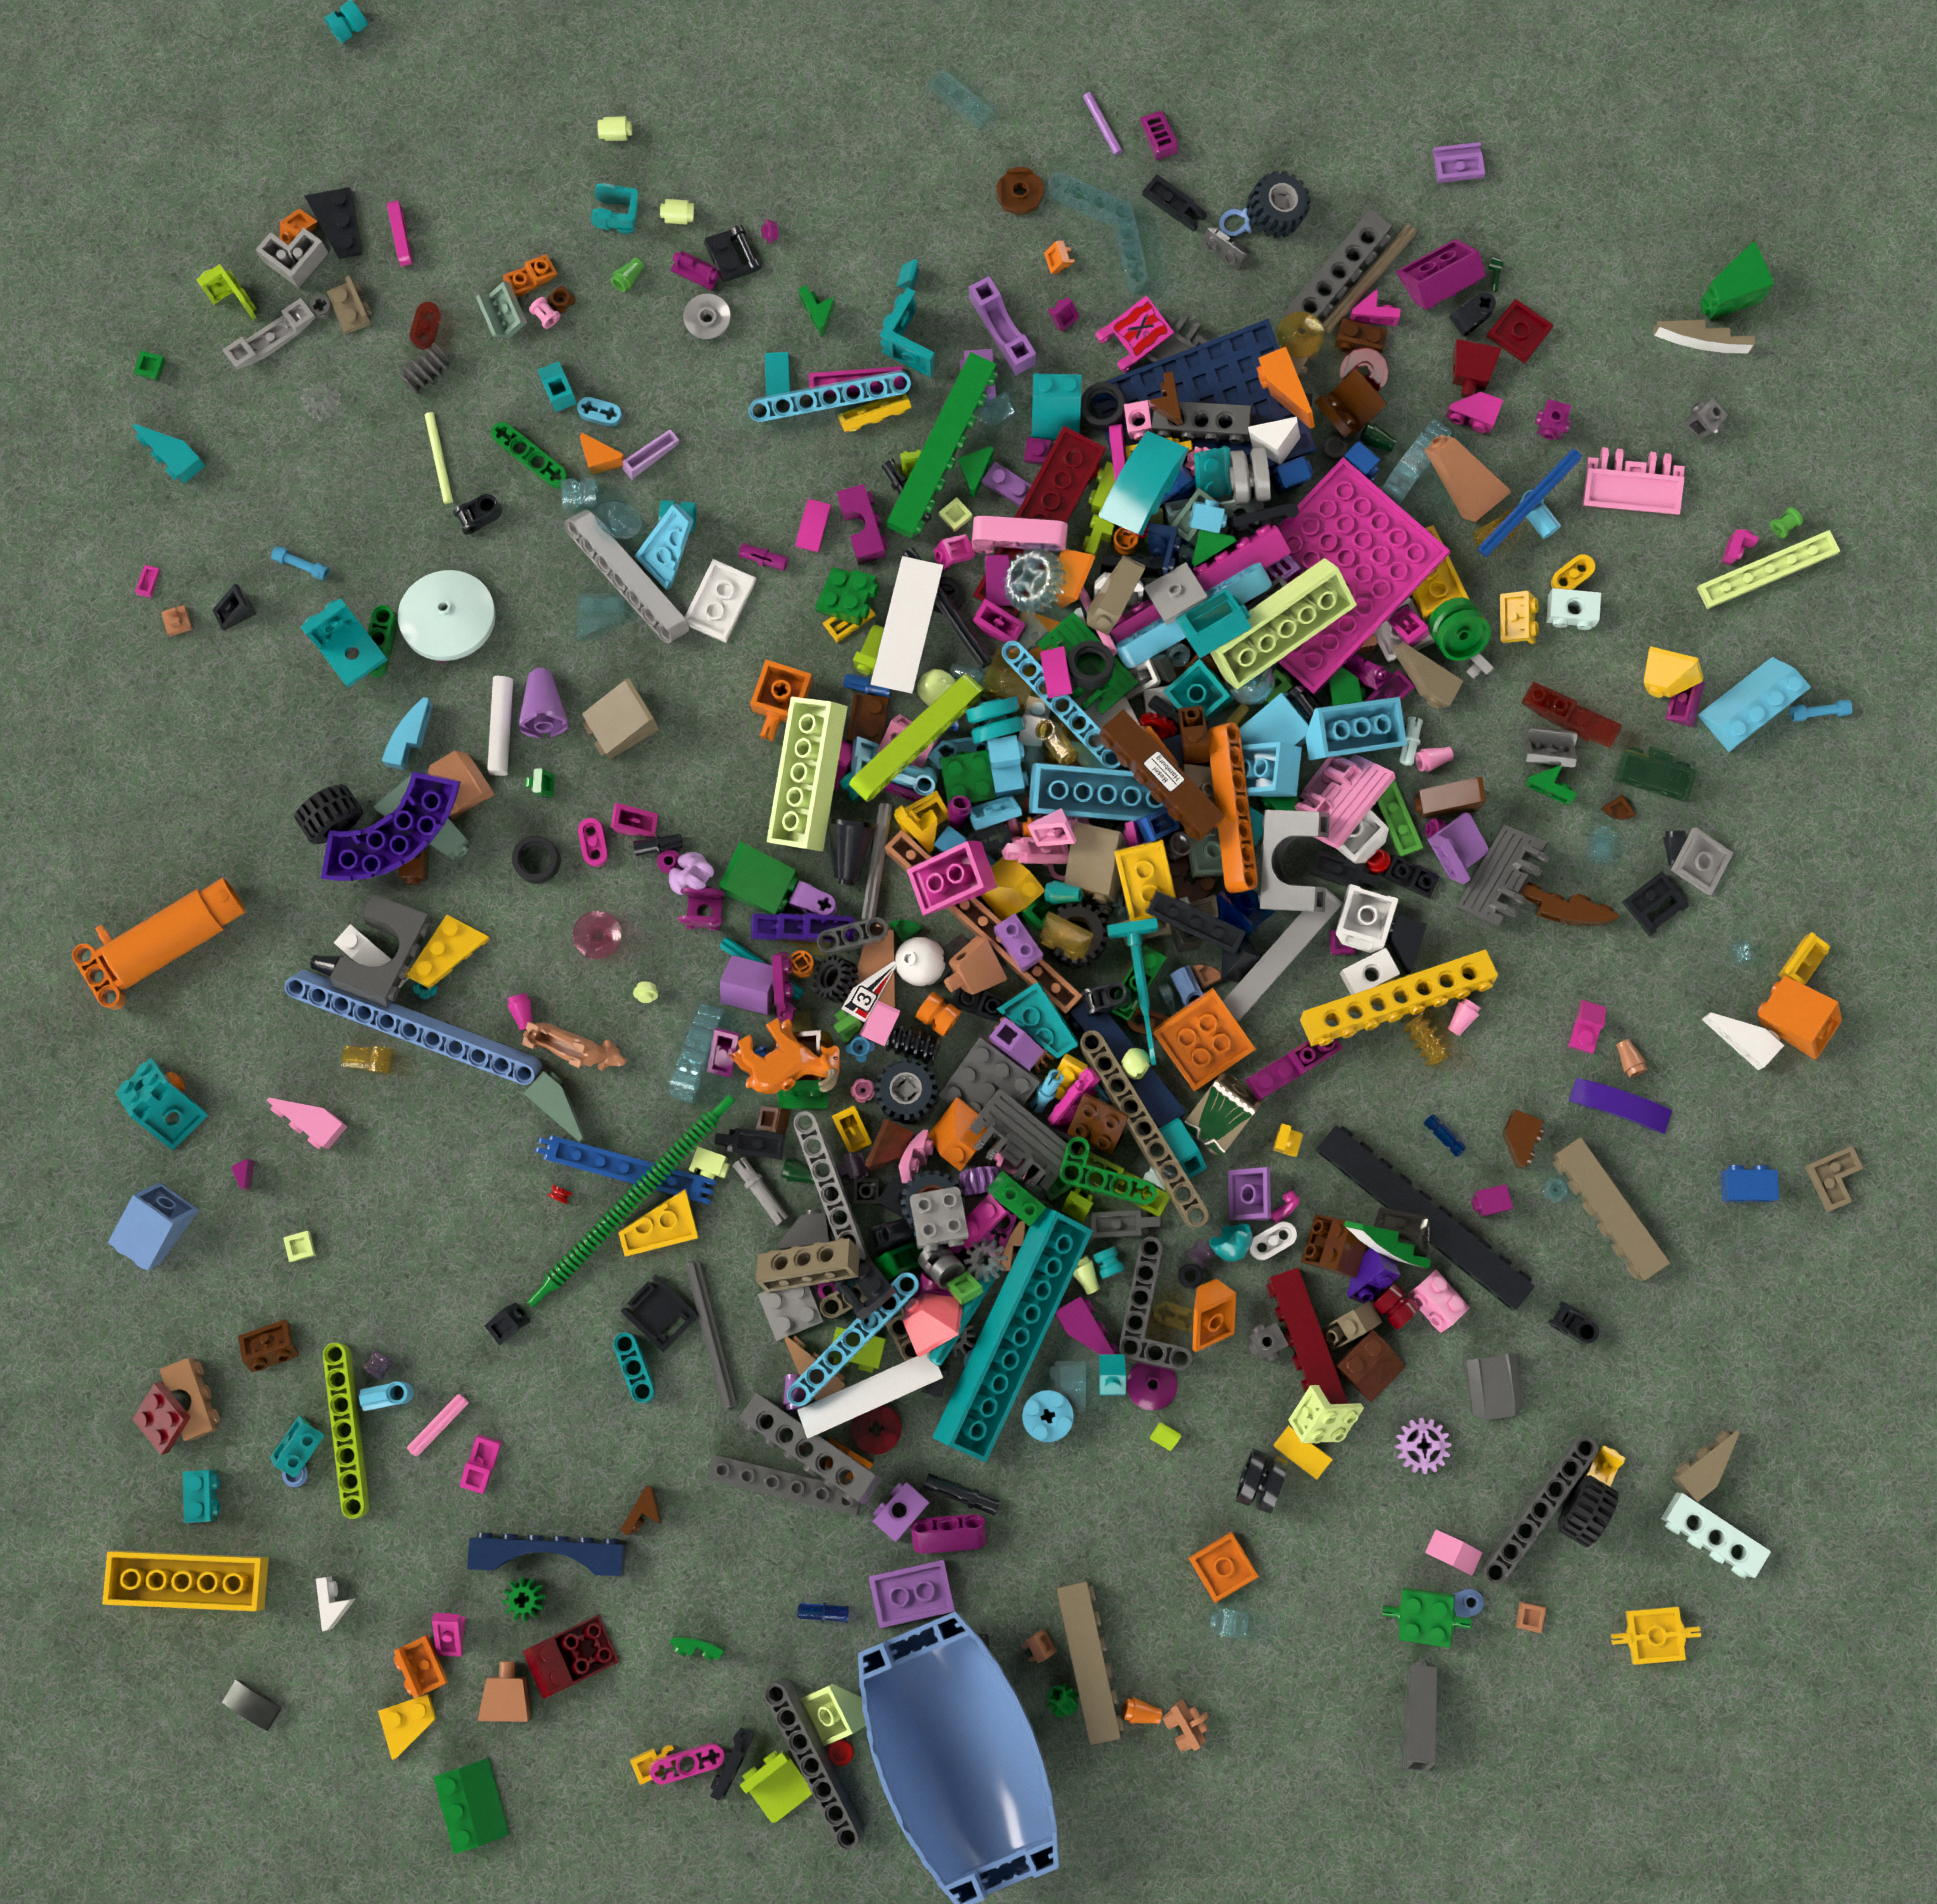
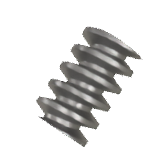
M435 343L432 344L433 352L427 348L424 350L426 358L418 354L416 356L418 363L413 360L409 361L411 369L406 366L402 367L404 375L397 372L407 387L415 394L419 393L417 385L424 389L426 388L425 379L431 383L434 382L433 373L438 377L441 376L439 368L446 371L449 370L447 366L448 358Z

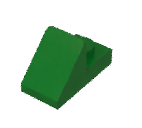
M807 285L798 288L799 297L820 337L824 336L836 306L835 298L831 297L820 303L815 291L810 292Z
M1562 766L1530 776L1524 784L1525 787L1567 806L1573 802L1577 794L1571 791L1572 788L1567 784L1554 783Z

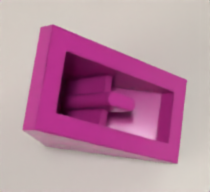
M987 599L983 600L973 618L975 624L986 636L1005 643L1017 641L1026 625Z
M1407 606L1387 619L1388 624L1403 643L1408 644L1412 648L1429 636L1428 626Z
M615 803L611 828L618 834L655 838L658 814Z

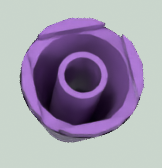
M535 668L528 674L519 719L520 731L527 736L542 738L541 733L551 732L550 737H554L567 730L568 719L552 673L545 668Z

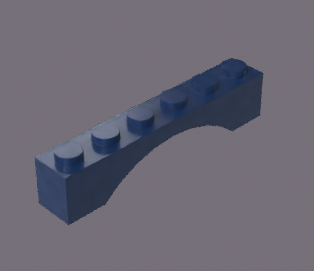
M477 1532V1537L469 1538L467 1569L493 1571L520 1555L533 1552H550L576 1560L587 1567L594 1575H624L626 1544H619L620 1539L604 1538V1543H595L594 1537H579V1542L569 1541V1536H553V1541L543 1540V1535H528V1539H518V1534H502V1538H492L493 1533Z

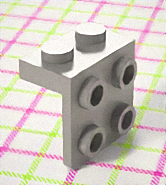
M958 1187L913 1194L910 1197L918 1249L923 1248L924 1252L939 1249L938 1245L948 1243L949 1247L963 1245V1240H968L967 1224Z

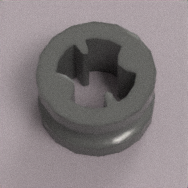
M323 295L313 297L309 303L311 312L318 319H325L332 313V304ZM319 303H323V311H319Z

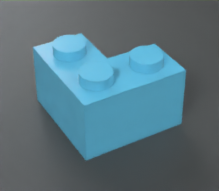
M1016 735L987 740V750L996 798L1010 794L1025 793V786H1028L1029 783L1027 772H1022L1021 763L1024 762L1025 756L1023 743L1017 741Z

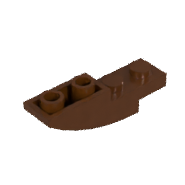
M1530 882L1525 883L1519 893L1524 896L1526 901L1538 906L1534 915L1557 923L1575 926H1597L1613 923L1619 916V914L1613 912L1614 909L1605 904L1597 905L1590 902L1591 899L1585 895L1573 894L1566 902L1563 896L1552 892L1548 894L1541 891L1542 888Z

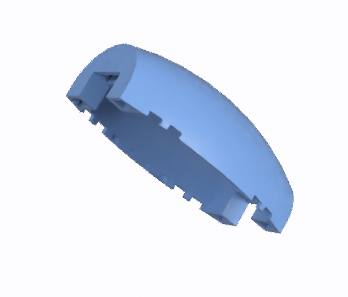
M958 1611L859 1652V1688H861L862 1710L865 1717L866 1732L872 1758L884 1793L911 1847L913 1846L924 1867L929 1870L937 1885L954 1904H976L983 1901L988 1894L1033 1876L1036 1878L1059 1868L1058 1828L1053 1794L1044 1758L1033 1727L1018 1694L1001 1665L980 1636Z

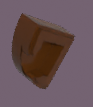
M1623 794L1601 808L1606 815L1614 819L1621 818L1619 820H1625L1636 815Z

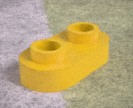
M1585 554L1576 556L1553 575L1551 587L1567 590L1576 589L1590 578L1595 571L1594 560ZM1577 566H1584L1585 572H1580ZM1559 580H1565L1567 586H1561Z

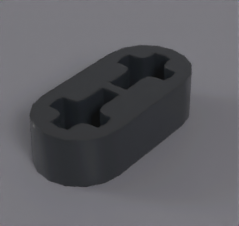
M995 825L970 834L966 841H972V838L975 837L978 841L986 839L987 843L982 845L985 853L1006 846L1010 841L1011 834L1006 826ZM996 830L1006 833L1002 843L998 839L990 841L989 837L994 836Z

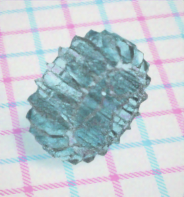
M1033 548L1032 551L1025 549L1024 555L1017 553V560H1010L1011 568L1005 569L1008 576L1002 578L1004 582H1007L1002 587L1007 592L1005 597L1013 607L1030 614H1035L1036 611L1044 612V607L1052 608L1051 602L1058 601L1057 594L1064 593L1060 588L1061 585L1066 584L1065 580L1062 579L1066 574L1061 569L1063 564L1056 555L1046 549ZM1044 564L1046 570L1042 571L1038 569V565ZM1026 590L1029 592L1030 597L1025 598L1022 591Z

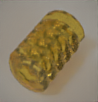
M1427 1011L1408 1022L1402 1029L1403 1033L1411 1032L1407 1038L1408 1041H1417L1413 1049H1422L1418 1057H1428L1424 1063L1425 1067L1435 1066L1454 1054V1052L1445 1053L1449 1046L1448 1043L1439 1044L1443 1035L1434 1036L1438 1028L1428 1027L1432 1022V1018L1423 1019Z

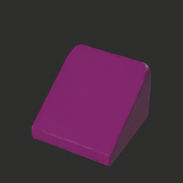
M248 1158L231 1166L239 1188L247 1191L251 1189L254 1160Z

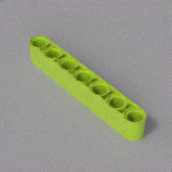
M968 673L964 674L851 779L849 785L866 802L872 800L965 713V710L970 709L982 697L985 689Z
M330 1343L324 1348L323 1362L341 1510L345 1517L356 1519L364 1517L368 1513L369 1496L352 1357L347 1345ZM339 1347L342 1351V1357L340 1360L335 1361L332 1357V1352ZM339 1373H343L345 1382L339 1387L335 1382V1378ZM342 1398H346L348 1401V1408L344 1412L340 1411L338 1403ZM345 1423L351 1426V1433L348 1437H344L341 1432V1428ZM349 1448L355 1454L353 1461L350 1463L344 1458V1454ZM351 1474H354L358 1480L354 1488L349 1487L347 1483L348 1477ZM354 1500L359 1501L361 1509L357 1514L353 1513L350 1508Z

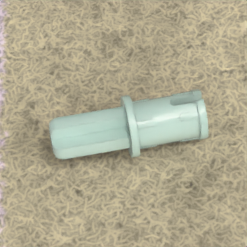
M1408 717L1405 731L1407 745L1402 746L1399 759L1402 765L1411 766L1414 763L1416 749L1421 742L1419 735L1423 720L1418 718L1417 722H1415L1416 717Z

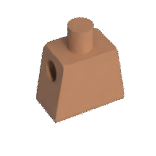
M976 936L950 959L949 965L954 974L946 978L944 983L950 992H954L961 987L967 993L976 994L1007 980V977L989 941Z
M500 1661L499 1676H490L486 1679L478 1721L528 1722L532 1719L527 1677H515V1661Z

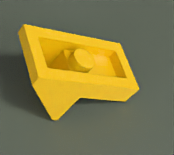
M901 805L895 810L899 821L931 853L934 848L938 822L934 811L931 809L919 818L912 809L908 812Z

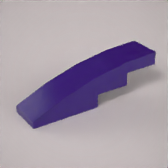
M753 913L751 915V939L817 942L821 932L854 923V917L808 913L805 915ZM854 931L847 932L845 936L849 942H853ZM826 937L822 942H835V940L831 937Z

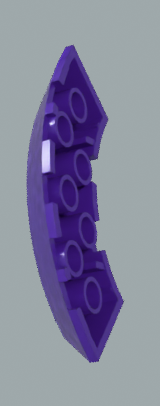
M412 772L407 790L400 800L401 803L382 820L373 826L355 831L329 830L320 879L334 881L369 879L386 874L411 861L434 840L444 826L454 806L461 781L423 772Z

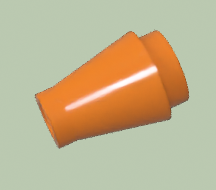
M1135 1697L1125 1700L1122 1719L1128 1720V1723H1160L1162 1717L1161 1708H1156Z

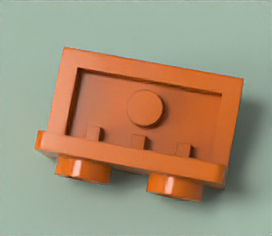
M425 1635L394 1650L395 1665L399 1671L402 1670L406 1679L404 1680L405 1688L410 1695H413L414 1699L448 1683L429 1635Z

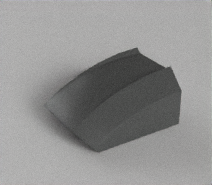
M1517 1353L1463 1361L1472 1414L1484 1420L1516 1416L1523 1407Z

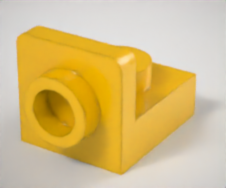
M1281 1124L1278 1128L1272 1151L1296 1157L1303 1134L1291 1130L1292 1126Z

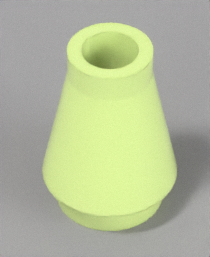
M1087 1255L1082 1256L1073 1276L1088 1295L1099 1290L1100 1286L1092 1259L1089 1260Z

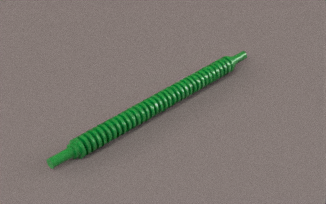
M730 1094L712 1111L703 1112L701 1114L703 1119L700 1117L696 1119L699 1125L694 1122L692 1126L695 1129L689 1127L687 1129L689 1133L686 1131L683 1133L685 1138L682 1136L678 1138L681 1143L675 1141L673 1143L675 1147L672 1145L669 1147L671 1152L668 1150L664 1152L667 1157L661 1155V1161L656 1160V1165L653 1164L651 1166L653 1171L648 1169L646 1171L647 1175L643 1174L641 1176L642 1179L639 1178L637 1180L639 1185L634 1183L632 1185L633 1189L629 1188L627 1190L628 1193L623 1194L624 1198L620 1197L618 1199L619 1203L616 1202L614 1207L609 1209L610 1212L607 1211L604 1214L605 1217L602 1216L600 1221L595 1223L596 1226L591 1227L592 1231L588 1230L586 1235L581 1237L582 1240L577 1241L578 1245L575 1244L572 1247L573 1250L570 1249L568 1254L563 1256L564 1259L561 1258L558 1261L559 1264L556 1263L554 1268L549 1270L550 1273L545 1274L544 1284L527 1300L530 1306L534 1308L550 1291H554L556 1288L560 1289L562 1287L561 1284L566 1283L565 1279L568 1280L571 1277L570 1274L573 1275L575 1270L580 1268L579 1265L582 1266L585 1263L584 1260L587 1261L589 1256L594 1254L593 1251L598 1250L597 1246L601 1247L603 1245L602 1241L606 1242L607 1237L612 1235L611 1232L614 1233L617 1230L616 1227L619 1228L621 1223L626 1221L624 1217L629 1218V1212L633 1214L635 1212L634 1208L638 1209L640 1207L638 1203L643 1204V1198L646 1200L649 1197L648 1194L651 1195L653 1193L652 1189L656 1190L658 1188L656 1183L661 1185L663 1183L662 1180L665 1181L667 1179L666 1175L670 1176L672 1174L669 1169L675 1171V1165L679 1167L681 1165L680 1161H685L683 1155L688 1157L690 1155L688 1150L693 1152L695 1150L694 1147L697 1148L699 1146L697 1140L702 1143L704 1139L701 1136L707 1138L709 1136L707 1132L710 1134L713 1132L711 1126L714 1129L718 1127L719 1117L736 1101Z

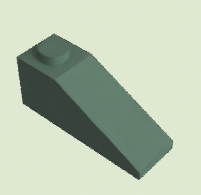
M543 1071L523 1094L577 1141L583 1144L586 1139L567 1092L560 1086L563 1081L553 1072L548 1075Z

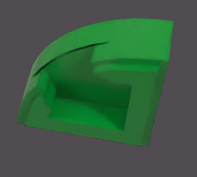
M895 920L888 924L902 943L923 930L918 923L910 920Z

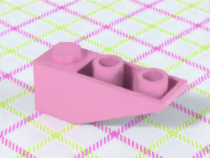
M274 1098L267 1099L273 1105L270 1110L280 1118L285 1115L291 1120L289 1126L298 1133L304 1131L310 1137L307 1140L317 1149H320L321 1146L329 1149L348 1127L324 1108Z

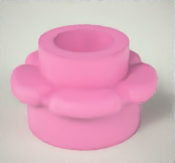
M857 1079L854 1082V1086L851 1087V1095L855 1097L857 1102L865 1103L866 1100H871L874 1097L875 1086L870 1080Z

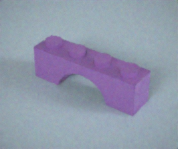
M990 276L969 286V299L1015 376L1035 366L1036 352L1025 334H1021L1013 324L1006 311L1001 294Z

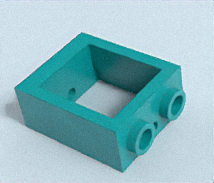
M1227 588L1176 618L1186 639L1199 658L1252 628L1247 620L1251 617L1247 608L1241 603L1237 594L1232 596Z

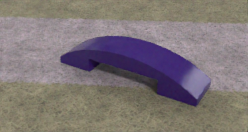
M1580 1078L1575 1079L1569 1102L1592 1110H1600L1662 1134L1666 1132L1672 1110L1648 1099Z

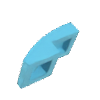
M858 736L853 740L851 759L853 777L878 754L879 744Z

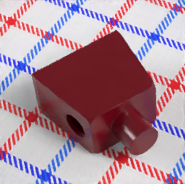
M1460 339L1456 340L1453 347L1452 384L1462 386V398L1476 394L1477 389H1486L1502 348Z

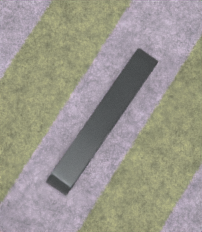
M1580 1436L1571 1442L1483 1563L1481 1575L1485 1581L1498 1585L1506 1581L1597 1455L1598 1445L1593 1438ZM1582 1441H1586L1590 1447L1586 1455H1582L1579 1451V1444ZM1568 1461L1572 1462L1575 1467L1574 1473L1570 1476L1564 1472V1465ZM1553 1482H1556L1560 1487V1492L1557 1496H1552L1549 1492V1486ZM1537 1503H1542L1545 1507V1512L1541 1517H1537L1534 1513V1507ZM1524 1523L1530 1528V1533L1525 1538L1519 1534V1527ZM1512 1544L1515 1548V1554L1512 1558L1508 1559L1504 1555V1548L1506 1545ZM1493 1565H1497L1500 1569V1575L1496 1579H1491L1488 1574L1489 1568Z
M779 1678L766 1687L764 1691L765 1700L837 1844L843 1850H851L863 1840L865 1836L864 1826L832 1762L829 1760L828 1754L793 1684L786 1678ZM775 1686L782 1689L783 1698L776 1695ZM787 1710L794 1713L795 1721L788 1719ZM799 1734L806 1737L807 1745H803L799 1741ZM810 1758L818 1761L819 1769L811 1765ZM822 1782H827L830 1785L831 1792H826L823 1789ZM834 1806H839L842 1809L843 1816L835 1813ZM846 1830L854 1833L855 1840L847 1837Z

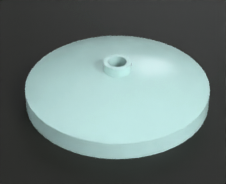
M455 570L438 571L420 578L406 591L398 609L399 628L407 644L418 654L438 661L456 660L475 652L490 636L496 618L495 605L486 586L474 576Z

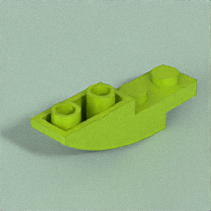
M1107 461L1104 469H1099L1096 482H1099L1097 490H1092L1088 503L1092 504L1091 512L1096 514L1093 515L1090 528L1093 529L1090 537L1086 536L1082 550L1096 556L1101 540L1111 542L1115 528L1114 523L1098 517L1115 483L1113 465L1109 461Z

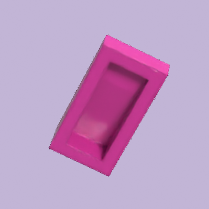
M144 566L135 590L137 595L152 598L160 571L159 568Z

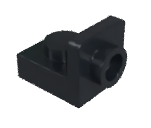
M513 1303L503 1308L485 1327L500 1346L531 1321L527 1317L525 1310L517 1303Z

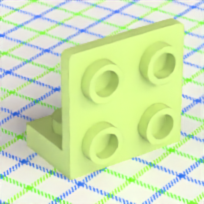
M1310 1385L1288 1421L1301 1443L1340 1442L1346 1438L1348 1431L1358 1420V1416L1364 1407L1361 1403L1330 1404L1319 1385Z

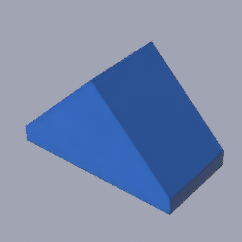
M1166 807L1136 819L1144 842L1155 841L1180 829L1178 821L1169 815Z

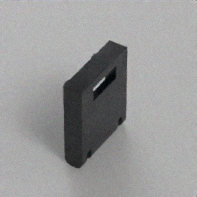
M655 1274L652 1279L659 1286L655 1288L648 1281L627 1303L635 1311L631 1314L628 1309L623 1307L621 1312L664 1353L699 1315ZM680 1316L685 1322L668 1339L662 1333Z

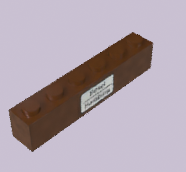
M1124 709L1102 727L1098 735L1102 745L1107 749H1111L1116 754L1119 763L1124 767H1128L1134 773L1137 782L1145 785L1151 791L1154 800L1162 803L1168 809L1169 815L1185 827L1186 833L1191 838L1196 839L1200 843L1222 823L1226 816Z

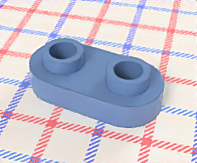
M1464 1589L1453 1593L1455 1595V1610L1458 1617L1468 1618L1482 1610L1484 1604L1483 1597L1478 1591ZM1473 1597L1475 1600V1604L1472 1607H1468L1466 1604L1467 1599Z

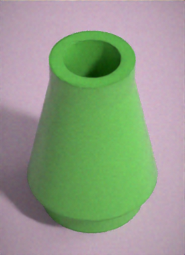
M633 258L630 262L613 272V277L611 278L613 286L621 292L631 290L640 272L644 269V264L638 258Z

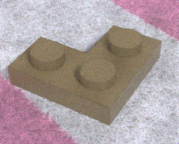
M1849 1146L1804 1166L1826 1212L1852 1202L1841 1178L1864 1169L1853 1146Z

